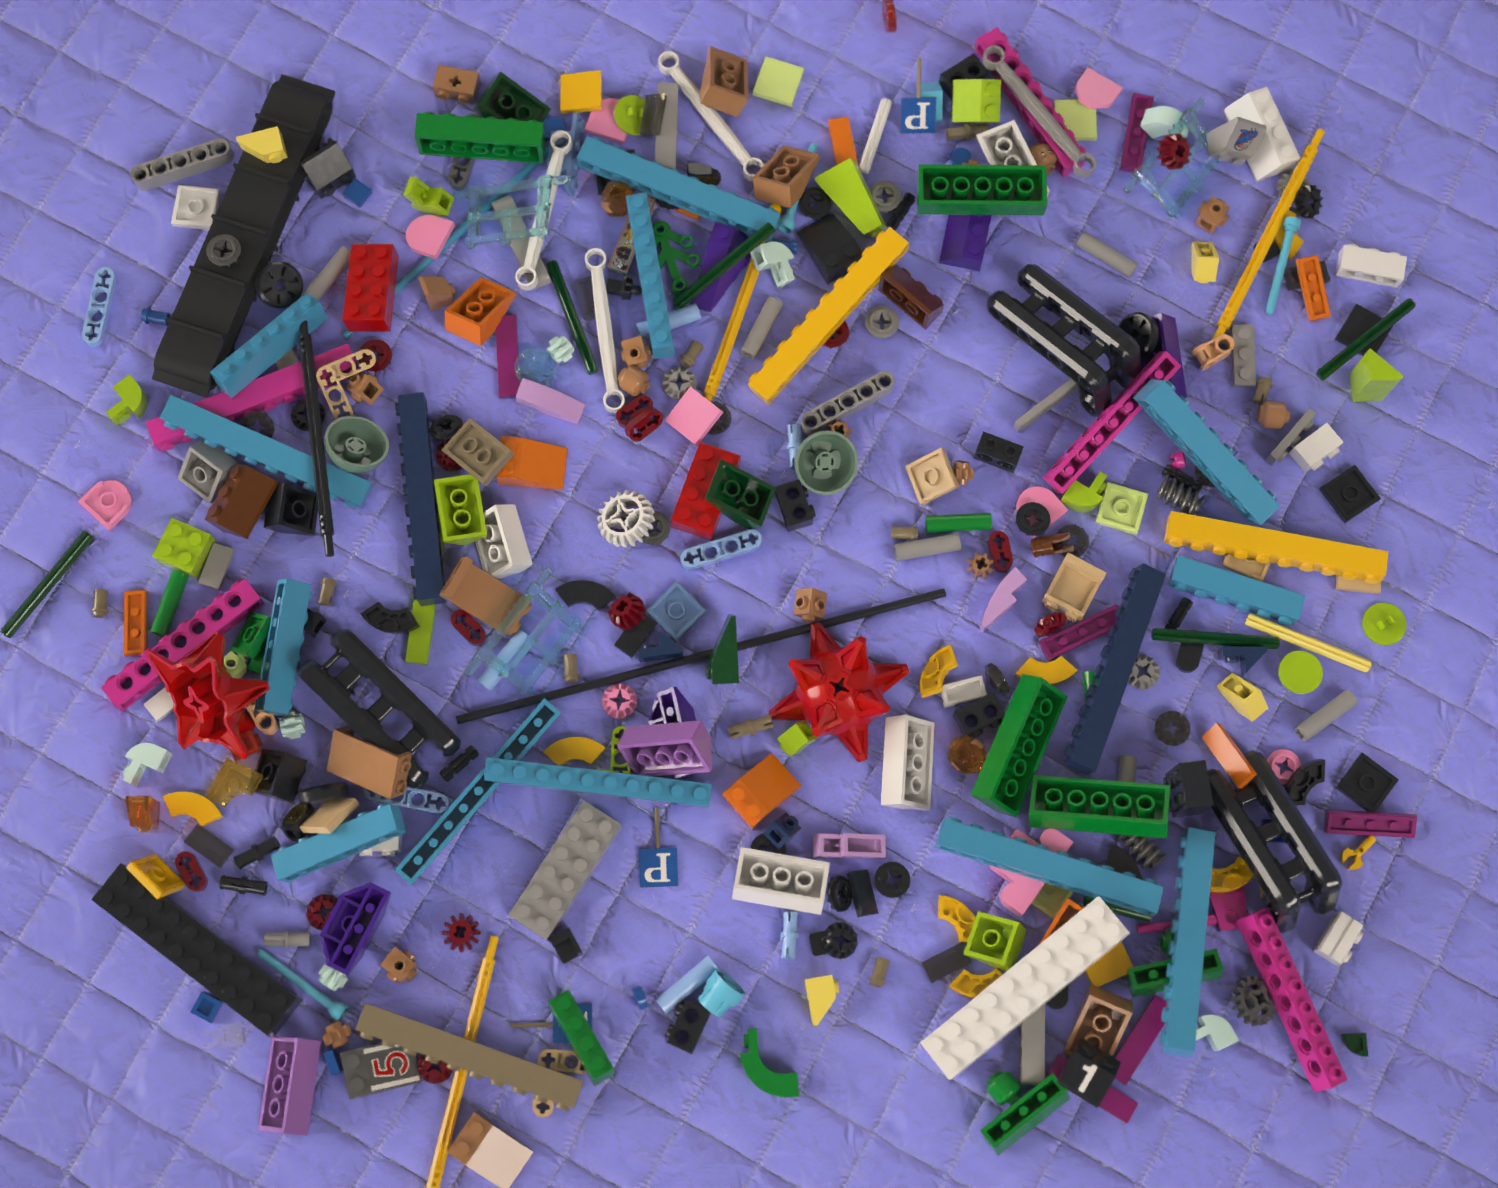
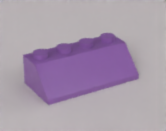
M701 720L627 727L617 744V747L635 775L663 776L711 772L712 770L711 736Z
M280 1036L272 1037L258 1130L308 1135V1128L311 1123V1108L314 1102V1087L318 1075V1060L321 1054V1041Z

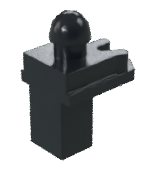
M624 274L623 281L608 278L606 285L607 294L621 296L622 300H630L632 294H635V296L642 294L641 287L638 285L634 286L633 276Z

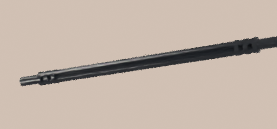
M305 320L300 324L298 340L320 532L324 538L325 556L332 557L334 556L332 538L334 535L312 339L308 332V323Z

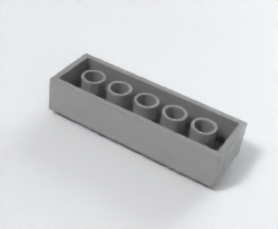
M583 800L508 916L549 942V938L553 936L623 828L622 825Z

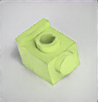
M231 651L224 657V666L233 678H241L247 673V660L244 656L236 655Z

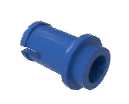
M773 239L772 242H779L785 245L792 254L797 255L798 242H794V239L792 241Z
M150 307L147 309L143 308L141 321H144L145 324H149V322L164 326L169 324L166 319L167 317L170 318V313L155 311Z

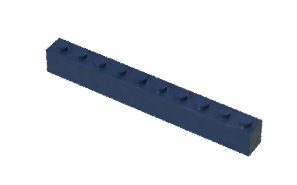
M424 392L398 395V403H395L396 415L400 416V423H397L398 435L402 436V443H399L400 456H404V463H401L402 476H406V484H403L404 497H408V504H405L406 517L410 518V524L407 525L408 538L411 537L412 545H409V555L414 560V566H411V576L416 581V587H413L414 600L419 602L420 606L447 603V600L439 596L445 586L434 485L427 400Z
M1144 563L1133 568L1129 574L1128 579L1130 583L1122 593V605L1115 612V624L1110 628L1107 635L1109 638L1108 643L1103 647L1100 654L1102 660L1094 670L1093 676L1095 679L1086 692L1088 697L1086 704H1083L1079 711V723L1073 728L1071 734L1073 740L1067 746L1064 756H1066L1065 765L1087 775L1097 770L1166 577L1165 573Z

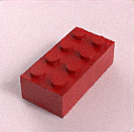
M351 244L342 318L349 332H391L399 255L393 244Z
M702 442L699 443L671 518V528L710 541L713 540L722 512L704 498L719 460L722 459L739 468L741 455Z

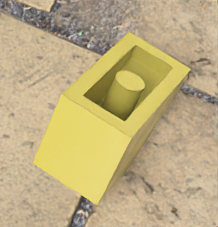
M278 126L236 137L242 150L266 163H278L282 159L288 158Z
M1192 241L1191 273L1194 281L1203 284L1215 282L1219 256L1213 242Z
M1231 673L1216 686L1234 709L1252 722L1268 709L1261 690L1234 673Z
M832 975L805 979L804 981L812 1026L819 1024L836 999V993H840L838 980H833Z

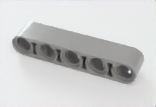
M658 82L655 161L665 168L676 169L679 84Z
M219 138L138 164L131 169L130 176L140 190L146 191L229 164L234 158V152L227 140ZM226 149L224 153H219L221 150ZM206 156L203 160H199L200 157ZM186 162L184 166L179 167L181 163ZM146 175L144 179L139 180L140 177Z
M508 195L491 202V205L519 266L523 267L530 234L512 196ZM540 256L535 269L538 276V284L531 291L551 283L549 274ZM524 273L527 283H530L534 279V274Z
M889 371L879 372L806 412L802 417V432L810 436L813 433L824 431L829 423L832 425L836 423V419L840 422L886 397L893 390L894 375ZM886 380L890 385L885 387L880 385L879 382ZM867 390L872 395L865 397L861 392ZM849 400L853 405L846 407L842 402ZM830 410L833 411L835 415L832 417H827L824 414V412ZM807 421H814L817 425L809 427L805 423Z
M1045 1004L1019 1025L1020 1085L1037 1086L1045 1079Z

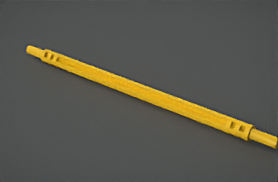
M1317 129L1310 145L1306 146L1217 323L1218 328L1212 340L1223 335L1226 330H1229L1318 152L1317 148L1325 134L1323 129Z
M773 204L769 207L775 209L778 213L782 211L781 205ZM752 258L703 392L704 397L710 402L712 398H715L760 272L756 270Z
M490 936L485 958H482L463 1037L473 1042L476 1041L496 962L494 956L499 937ZM463 1068L459 1072L455 1071L426 1188H440L448 1155L447 1151L450 1147L468 1070Z

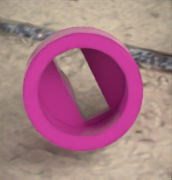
M1183 451L1175 452L1170 456L1169 460H1175V462L1170 463L1175 469L1186 468Z

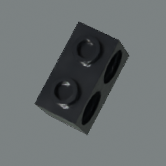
M973 53L941 73L939 83L953 102V80L987 79L988 71ZM970 72H973V73H976L977 75H976V76H972V75H970L969 73H970Z
M983 431L973 458L1014 473L1024 446Z
M800 480L776 486L775 496L787 531L791 532L813 525V517H816L812 504L808 505L806 499L809 497L808 490L804 485H801ZM791 491L796 492L798 497L790 499L787 497V493ZM801 511L805 514V517L797 519L793 514Z
M992 692L954 711L952 716L964 739L969 736L974 739L983 734V729L989 726L991 729L1000 726L1005 712L995 693ZM992 708L996 715L988 717L984 709ZM965 718H973L976 721V726H967Z
M688 1000L684 1004L679 1003L675 1012V1016L678 1017L675 1025L670 1024L665 1034V1037L668 1038L667 1043L689 1054H693L711 1012ZM690 1009L698 1012L699 1016L695 1022H689L685 1018L686 1012ZM681 1030L689 1034L688 1041L683 1044L678 1043L675 1038L677 1032Z

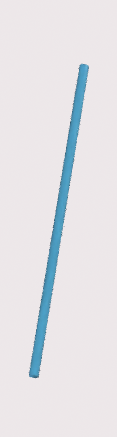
M550 144L545 149V159L548 157ZM528 163L450 234L440 255L492 209L491 202L505 197L540 164ZM426 256L396 283L395 296L436 259ZM346 329L342 336L348 340L356 332H349Z

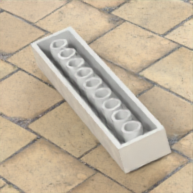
M1098 896L921 1041V1045L947 1078L953 1080L1130 935V932Z

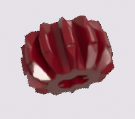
M1168 134L1164 139H1161L1159 141L1161 147L1156 148L1159 151V155L1156 158L1161 159L1160 165L1166 166V169L1174 170L1184 167V164L1189 163L1188 157L1193 154L1189 152V148L1192 145L1187 144L1188 138L1182 137V134Z
M630 592L627 595L622 593L619 599L615 598V602L610 604L611 609L607 613L611 622L625 631L627 628L632 630L634 625H639V621L645 619L644 613L647 610L642 599Z
M460 913L458 921L452 915L450 918L453 924L444 923L449 928V931H442V935L449 936L444 940V943L450 944L452 942L450 949L453 951L458 946L459 952L463 953L464 945L469 950H472L473 947L470 942L479 943V940L474 938V935H481L480 930H474V928L478 927L479 923L477 921L471 923L473 920L471 915L465 920L464 914ZM459 928H462L464 930L465 928L467 929V931L464 932V938L458 936L457 938L456 935L459 933Z

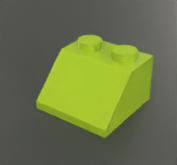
M953 80L952 122L999 123L1001 80Z
M978 911L963 954L991 967L1008 971L1017 963L1027 929L1019 922Z

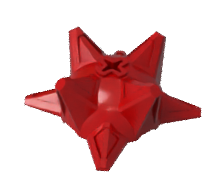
M820 622L811 625L810 659L790 660L788 666L796 682L795 690L768 711L771 720H805L811 725L812 735L816 737L825 735L838 736L858 762L868 760V725L873 719L889 712L890 706L883 698V694L910 673L907 664L872 663L868 659L865 637L859 636L847 646L841 648ZM843 687V691L835 692V688Z
M220 633L211 635L178 663L149 649L146 656L164 682L166 692L171 694L174 703L173 711L177 716L179 745L186 749L197 740L204 743H220L241 758L246 759L249 753L241 735L252 732L255 729V723L243 710L270 690L268 681L233 678L224 666L225 636Z

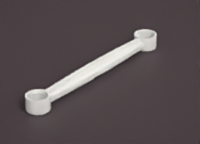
M672 51L663 52L659 56L660 72L664 75L672 76L675 82L679 84L680 89L706 123L743 165L745 179L753 182L755 175L749 174L746 169L751 165H756L761 169L764 166L763 162L758 158H751L714 108H708L700 104V90L680 69L678 55ZM666 59H672L676 62V65L667 68L662 65V62Z
M563 130L556 131L550 138L553 154L538 202L525 263L515 274L519 287L526 291L534 289L538 284V276L535 269L553 209L564 155L568 154L573 148V142L569 133ZM559 138H567L569 140L568 144L563 148L555 146V142ZM524 273L534 274V279L528 284L520 282V277Z
M592 248L585 254V265L591 271L597 334L607 390L603 397V403L608 412L617 413L620 408L625 406V398L618 389L612 323L603 269L606 266V255L601 249ZM597 254L604 260L602 264L592 266L589 264L588 259L591 255ZM611 395H617L622 400L621 404L616 408L609 407L606 404L607 398Z

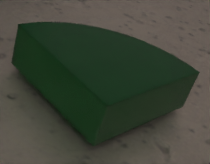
M1366 1033L1341 1034L1345 1046L1352 1053L1368 1057Z

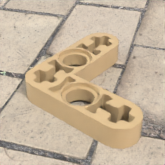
M362 349L320 367L317 371V381L335 420L338 419L340 410L339 407L334 409L333 405H339L343 401L347 404L342 405L344 411L350 412L348 416H354L340 380L369 369L375 364L376 357L370 349ZM363 353L372 356L370 364L367 365L365 362L359 363L358 365L361 368L356 369V364L352 357L356 356V360L362 358ZM343 361H349L353 368L351 372L343 373L340 370V364ZM325 369L327 372H332L330 376L331 383L336 381L338 384L330 386L327 390L324 388V386L328 385L326 379L320 378L323 374L322 370ZM333 389L339 390L342 395L341 399L332 401L329 398V392Z
M545 1049L539 1054L537 1065L546 1067V1062H543L542 1059L547 1057L548 1053H551V1057L555 1058V1062L550 1063L551 1070L587 1074L585 1070H580L582 1064L579 1059L578 1065L575 1068L569 1069L566 1067L565 1060L570 1055L576 1056L574 1051ZM533 1099V1111L537 1116L548 1117L552 1114L555 1105L554 1101L548 1099L546 1104L550 1105V1108L542 1114L541 1109H537V1105L542 1102Z

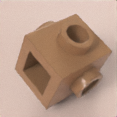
M1212 196L1208 203L1204 201L1197 212L1200 214L1195 224L1213 235L1219 225L1223 227L1229 218L1227 212L1230 207L1223 200Z
M637 336L621 341L623 348L621 355L627 366L635 365L638 368L648 366L647 362L653 361L651 343H648L646 336Z
M362 372L354 374L345 387L351 392L349 396L359 404L364 402L372 405L384 390L377 383L378 379L369 372L367 374Z
M815 588L797 589L793 615L801 617L802 621L809 623L815 622V619H824L827 593Z
M394 947L380 964L388 971L386 976L396 984L398 981L404 984L406 981H412L418 973L416 969L419 966L415 962L417 957L408 950L402 952L397 947ZM403 963L404 966H403V968L400 970L399 967H400V965Z

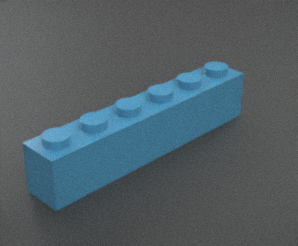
M305 293L211 370L210 373L218 388L230 398H233L299 343V327L303 321L306 320L308 323L309 334L328 318L321 302L309 293Z
M1178 556L1174 561L1168 585L1173 586V589L1176 591H1189L1194 593V596L1202 599L1208 597L1214 599L1220 605L1230 604L1236 606V609L1242 612L1252 611L1257 613V616L1265 619H1277L1283 625H1294L1299 620L1306 596L1182 556Z
M288 578L277 581L260 680L268 681L270 690L256 700L254 711L282 716L288 715L292 708L293 701L291 697L297 682L295 674L300 664V646L304 642L303 629L308 619L307 606L312 597V592L310 591L311 584Z
M384 803L377 806V810L362 812L351 821L344 820L331 834L317 833L318 835L299 839L295 845L280 847L278 852L271 854L277 880L289 883L407 833L400 807Z

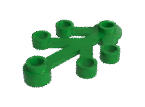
M657 221L652 227L656 248L659 243L662 247V251L658 256L660 271L667 261L673 279L671 289L677 297L688 288V284L684 279H681L675 259L688 264L690 268H696L700 264L699 257L696 254L688 255L671 247L668 241L671 240L681 244L683 249L688 250L693 246L691 236H681L674 233L667 222ZM659 228L664 229L662 233L657 232ZM685 240L690 241L688 245L683 244ZM693 258L696 259V263L692 264L689 262ZM683 284V287L681 289H677L676 285Z

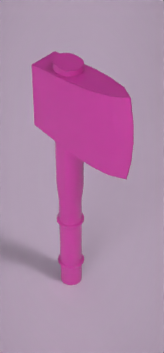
M1244 887L1230 892H1210L1209 899L1213 914H1208L1207 926L1216 925L1218 932L1239 929L1236 920L1249 914V910L1246 909ZM1172 920L1137 924L1136 930L1137 933L1166 930L1171 928Z

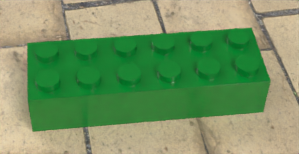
M432 112L417 113L414 137L420 155L544 164L546 136L543 122L537 120L519 121L515 118L507 120L497 119L496 117L477 118L473 115H466L464 117L450 113L444 115H437Z
M919 164L917 214H1045L1047 208L1046 165Z
M1022 674L970 794L997 813L1017 817L1033 780V775L1036 773L1067 700L1065 694L1042 677Z
M1033 775L1029 807L1030 827L1167 838L1170 785Z

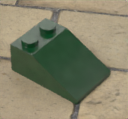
M500 71L494 75L473 110L484 118L496 117L497 119L504 120L515 118L519 121L537 120L543 122L551 108Z
M720 459L704 499L733 522L751 530L762 527L776 488Z
M734 614L727 615L709 657V664H705V677L710 679L712 684L739 683L736 616Z

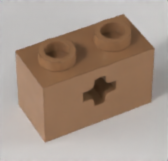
M438 65L433 83L435 96L442 100L452 99L463 104H476L481 84L479 72Z

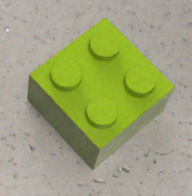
M171 518L152 557L164 566L184 572L190 577L198 579L205 566L211 547L217 541L211 534Z

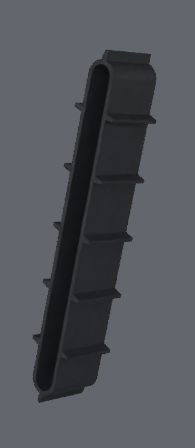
M281 74L279 81H275L272 84L260 113H255L257 120L251 133L278 126L288 158L282 159L278 163H266L243 150L238 164H233L235 171L216 215H211L213 222L194 266H189L191 273L172 317H167L166 319L169 324L155 355L152 380L206 398L210 390L217 386L210 371L236 351L234 349L236 340L252 303L257 301L255 296L256 276L259 270L270 262L274 251L278 252L277 243L295 201L299 202L300 200L298 194L306 177L300 162L320 150L319 144L332 115L334 90ZM222 234L231 235L239 241L241 255H239L237 262L230 264V267L221 266L220 268L218 265L211 263L207 257L206 248L212 238ZM227 245L224 247V250H220L222 257L225 253H229Z

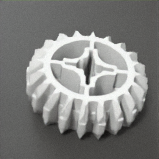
M627 490L622 494L617 491V497L610 496L609 502L603 501L605 508L599 509L602 515L597 517V520L600 522L597 526L601 531V535L606 538L608 543H613L618 548L620 545L623 548H627L629 544L635 547L637 540L643 543L642 537L644 535L649 537L647 530L653 529L651 523L655 521L653 516L655 512L651 507V502L646 500L643 494H638L636 491L630 493ZM627 506H637L639 508L628 509ZM618 528L619 530L624 529L625 532H615L613 530Z

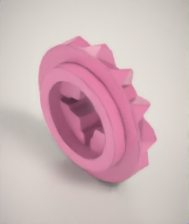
M622 683L611 685L603 694L602 705L609 716L617 719L626 718L636 709L637 696L630 686ZM619 692H621L622 698L626 702L621 703L618 710L617 703L613 702V699H617Z
M1285 749L1273 752L1266 760L1283 785H1286L1292 774L1302 766L1298 756ZM1285 760H1287L1286 768H1288L1289 771H1284L1282 774H1280V767H1278L1276 764H1282Z

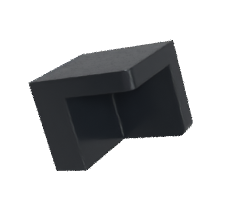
M307 608L308 619L304 625L303 632L315 638L327 620L320 613L313 612Z
M570 928L549 938L563 964L583 954Z

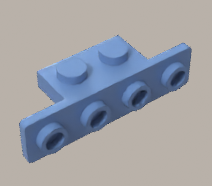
M573 113L571 131H566L572 139L573 148L568 154L564 155L561 173H566L564 188L570 197H574L575 190L578 189L577 170H580V167H577V155L583 145L581 136L582 132L585 131V122L578 113ZM559 138L556 140L555 146L563 148L568 144L569 140L567 138ZM551 143L549 146L547 170L553 154Z

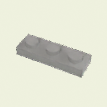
M1233 324L1231 327V337L1234 340V347L1232 349L1233 387L1254 388L1256 386L1254 325Z
M1309 408L1265 461L1271 466L1276 460L1280 463L1288 454L1285 451L1289 445L1294 447L1302 438L1299 436V433L1302 430L1307 432L1315 423L1311 419L1316 413Z

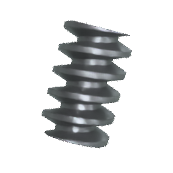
M1167 474L1157 491V500L1165 497L1164 504L1167 505L1170 501H1173L1172 508L1175 509L1180 505V513H1183L1186 509H1188V514L1193 515L1196 513L1206 495L1199 499V491L1191 494L1192 488L1190 486L1183 490V482L1175 486L1176 479L1173 478L1168 482L1169 475Z
M1120 835L1118 837L1119 841L1127 840L1124 848L1133 847L1129 854L1138 853L1135 861L1144 860L1141 866L1142 869L1148 867L1152 869L1167 856V853L1159 855L1162 849L1161 846L1153 848L1156 842L1155 839L1147 841L1148 837Z

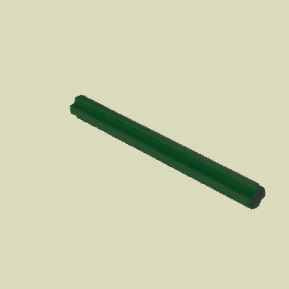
M768 222L673 299V305L677 309L683 308L776 231L772 224Z
M552 260L546 264L586 371L589 375L598 372V366L556 260Z
M1407 298L1318 369L1316 376L1322 381L1328 378L1412 311L1416 306L1415 302L1411 298Z
M86 531L81 532L1 628L0 632L4 636L11 638L90 544L93 540L92 535Z
M1154 628L1151 631V639L1156 641L1238 647H1267V649H1278L1280 646V639L1272 636Z

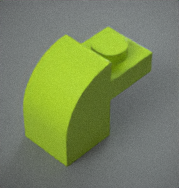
M417 177L409 178L403 194L412 202L411 206L434 216H448L454 201V197L442 187H428Z
M129 374L113 386L114 390L123 400L106 412L116 426L119 423L126 422L133 413L140 418L147 408L145 392Z
M1100 471L1089 488L1075 480L1063 495L1061 502L1075 512L1085 513L1094 510L1104 498L1101 496V493L1107 486L1104 482L1107 475Z

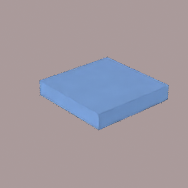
M678 581L646 609L650 617L658 622V625L675 642L707 614V610Z

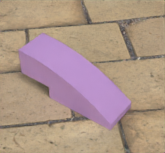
M522 378L515 397L519 404L535 408L540 413L577 425L585 408L584 403L525 378Z
M1016 567L1005 576L993 593L982 617L979 628L981 632H984L1015 605L1017 599L1013 594L1024 586L1027 581L1025 576Z
M819 833L813 835V858L862 859L886 857L885 835Z

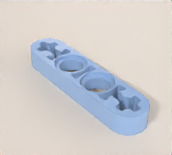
M109 267L99 268L93 282L82 331V338L90 347H98L103 343L117 283V276ZM109 274L110 278H107L104 282L102 277H106V275ZM99 293H107L105 301L98 302L96 300ZM101 312L103 314L102 319L96 322L92 321L93 314ZM95 332L97 337H93V339L90 340L89 336H92Z
M751 529L688 548L681 553V565L687 570H693L755 551L761 546V534L757 530ZM751 535L753 538H758L754 545L751 542L744 543L745 548L741 549L739 538H742V542L748 541ZM734 541L737 543L738 548L734 552H729L725 548L726 543ZM712 547L716 549L717 555L714 558L706 557L704 553L707 548ZM697 551H701V557L704 560L700 562V557L693 559V564L684 561L689 554L691 557L698 556Z
M407 787L402 798L394 802L388 798L383 800L384 796L375 794L372 797L369 790L364 788L365 797L372 802L390 803L397 807L438 815L444 814L450 807V800L442 793ZM415 794H422L424 796V802L419 806H415L412 803V798ZM428 796H432L430 800L435 802L442 798V801L446 804L445 807L441 806L440 810H437L436 805L429 804V808H426L429 803Z

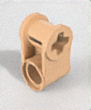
M1223 334L1197 346L1191 351V354L1196 356L1201 365L1200 369L1204 371L1230 355L1234 347V340L1231 336ZM1218 343L1226 345L1228 350L1220 349Z
M256 701L249 705L247 710L256 727L263 734L273 735L279 730L280 724L276 715L254 711ZM271 719V725L263 728L264 721Z

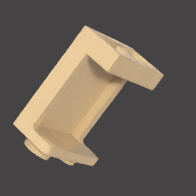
M1067 553L1041 602L1045 604L1044 606L1054 612H1064L1068 620L1079 622L1083 619L1107 572Z

